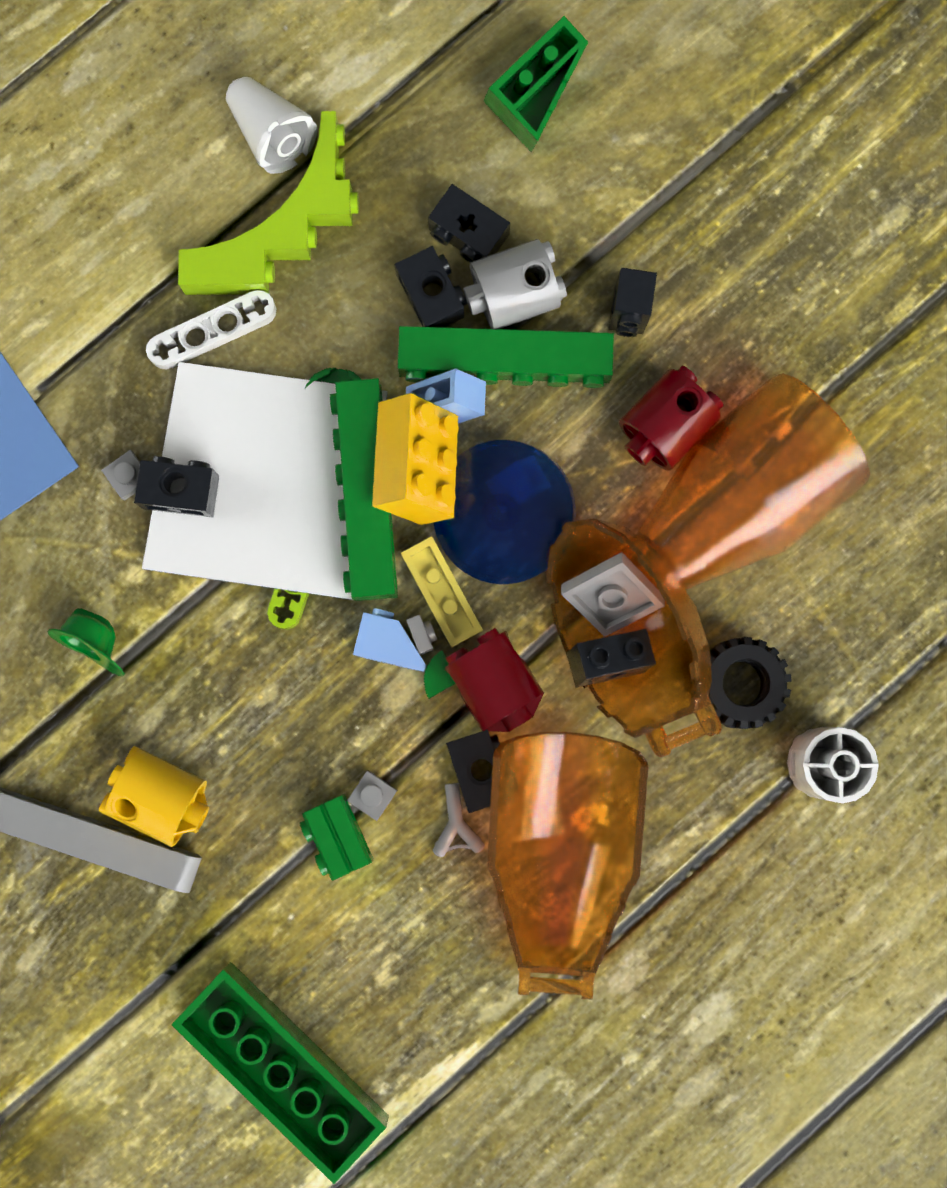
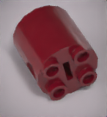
M681 366L678 370L669 369L619 420V426L630 440L625 445L626 451L643 466L652 461L660 468L671 471L721 418L719 410L724 406L721 399L713 392H705L697 385V377L685 366ZM677 403L684 405L687 412L682 411Z
M494 628L477 638L480 644L478 647L469 652L467 648L463 647L446 657L445 659L449 665L444 669L456 683L463 701L482 731L510 732L533 718L544 692L524 659L514 650L507 631L499 633Z

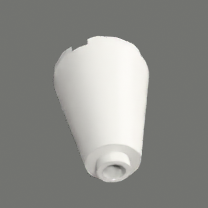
M250 77L238 78L229 85L226 93V102L257 163L270 174L283 173L297 165L294 159L302 152L307 156L316 141L318 131L316 123L308 113Z

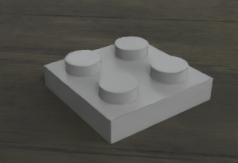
M622 552L561 584V595L604 637L665 606L664 595Z

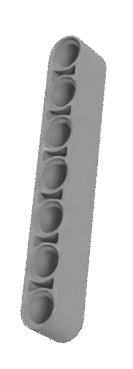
M0 787V832L174 891L190 893L202 859L200 855L176 846L170 847L158 840Z

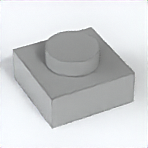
M129 450L101 471L124 501L136 493L140 461L134 452Z
M420 615L407 619L406 621L419 654L423 655L433 651L431 642L436 641L437 637L430 620L423 622Z
M367 770L347 801L378 821L398 790Z

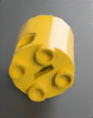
M133 746L125 759V766L117 765L111 773L107 785L113 788L104 797L99 807V812L173 847L184 833L191 831L196 834L205 821L209 811L204 793L207 781L137 746Z

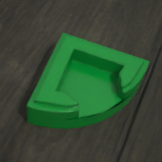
M443 650L431 659L425 671L424 687L428 699L456 684L444 669L449 664L445 659L446 656Z

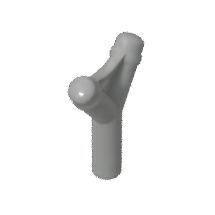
M459 783L445 784L448 822L435 843L433 853L438 857H444L446 852L458 848L471 849L474 853L481 852L485 844L463 820ZM457 833L467 844L450 846Z

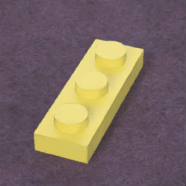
M432 536L401 552L406 565L451 648L483 632L481 625Z

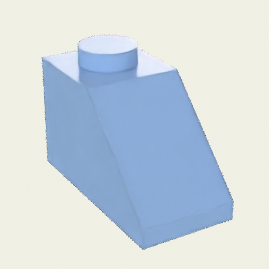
M456 368L406 386V394L412 393L458 415V423L485 415L486 381Z
M373 608L372 614L363 612L353 652L354 656L425 673L427 665L401 623L393 619V612Z

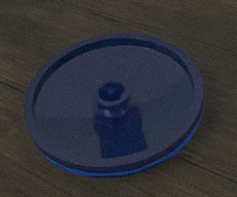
M493 440L480 443L467 449L457 457L454 518L433 522L438 541L448 558L464 573L480 581L493 584L523 582L549 569L567 548L573 534L576 518L573 490L567 476L558 463L537 447L513 440Z

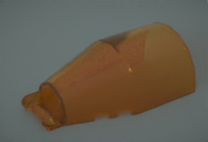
M787 374L774 375L718 421L684 456L635 537L613 556L622 552L664 595L666 605L680 592L785 552L868 482L871 474L867 458L855 436L840 416L815 391L799 379ZM639 547L643 549L672 585L665 590L633 553Z
M540 732L516 736L501 742L494 751L487 865L495 884L497 899L504 914L507 932L519 969L518 995H529V992L581 995V999L593 1000L595 974L612 939V933L620 916L622 917L626 908V901L631 890L640 877L648 762L640 751L623 742L597 735L573 732ZM531 973L582 976V980L532 977L530 975Z

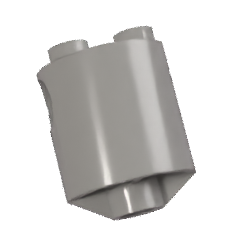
M535 239L470 262V271L474 284L463 288L471 314L476 315L483 312L491 329H501L560 308L561 300L567 297V291L562 277H555L551 263L555 262V256L550 242L541 243L539 239ZM527 272L535 274L539 280V285H529L525 280L524 274Z

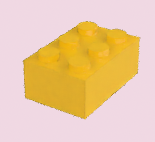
M412 393L378 402L373 507L420 525L454 518L457 438L459 430L458 415Z

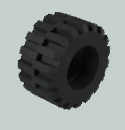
M742 637L721 642L703 655L704 659L702 662H698L695 669L698 670L697 677H694L693 685L697 687V692L694 694L696 700H700L702 704L700 708L704 713H708L711 716V720L729 728L748 729L761 727L764 723L771 722L777 718L775 716L776 713L782 712L786 707V704L783 703L785 698H790L791 690L787 689V682H792L791 674H786L785 667L788 666L786 660H780L777 656L780 652L775 647L769 648L766 646L767 642L760 639L752 640V637ZM736 662L748 663L757 671L760 678L759 694L753 702L747 705L733 703L726 696L723 689L724 673L731 664Z

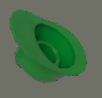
M77 608L60 629L53 628L48 630L49 636L58 643L87 656L111 673L121 677L124 676V671L111 659L116 640L114 628L102 616L82 608Z

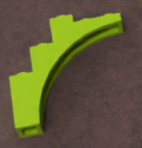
M321 111L319 138L311 163L296 190L280 209L257 227L234 239L208 247L179 250L178 285L185 295H245L256 290L265 291L269 294V283L275 282L274 262L269 260H311V248H317L316 227L311 226H352L353 214H359L358 192H352L350 179L345 180L344 158H339V146H345L344 124H338L336 111Z

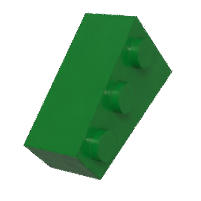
M565 16L551 27L488 88L483 100L530 152L533 151L588 44V41Z

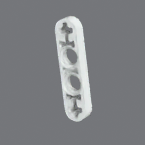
M256 290L155 335L147 344V357L160 369H170L178 366L179 362L189 361L269 324L276 316L275 302L270 294L265 291ZM260 300L263 305L269 303V305L264 307L265 314L259 316L256 311L246 315L250 322L244 323V319L238 311L239 308L243 307L245 313H248L255 309L254 303ZM225 314H233L237 317V325L231 331L219 329V319ZM196 328L205 332V340L202 344L191 346L187 343L186 337L189 331ZM176 337H179L180 343L186 350L181 353L180 349L175 347L168 351L169 357L165 360L160 356H155L160 352L159 346L162 344L167 348L178 345L174 340Z

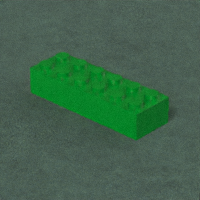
M232 962L215 977L171 1024L333 1184L340 1179L387 1127L389 1115Z

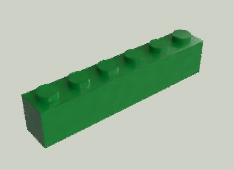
M399 326L398 372L399 377H405L406 381L414 383L456 368L486 381V385L497 384L498 380H512V384L517 386H530L533 384V381H547V385L551 387L568 386V382H580L586 388L604 387V383H610L613 376L614 333Z
M379 378L335 382L336 393L330 394V406L332 415H338L339 427L338 429H333L334 449L340 450L341 464L335 465L337 485H343L344 499L338 500V513L340 521H346L347 535H341L342 556L348 557L349 571L343 572L345 593L351 592V598L355 601L398 598L392 514L372 506L378 402L383 401L382 386Z

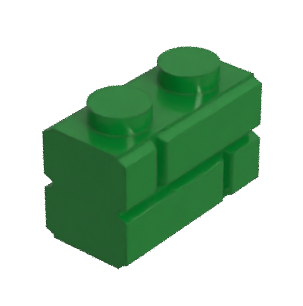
M345 794L302 813L304 821L300 822V827L307 842L309 843L313 840L319 851V854L315 855V861L323 876L329 874L331 880L334 881L374 861Z

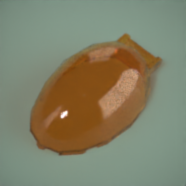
M598 519L566 522L562 527V533L555 543L550 545L546 576L547 584L551 583L555 600V603L551 604L553 621L565 653L576 643L604 638V636L561 595V584L622 552L660 591L665 600L664 607L605 636L608 637L647 628L656 665L642 674L583 686V688L589 687L595 699L601 704L597 708L607 718L613 717L624 728V733L634 738L645 734L653 752L658 757H665L671 753L672 749L705 735L712 737L720 734L722 730L721 722L708 697L712 683L710 645L696 604L664 556L625 526ZM695 713L699 722L666 735L663 728L664 725Z

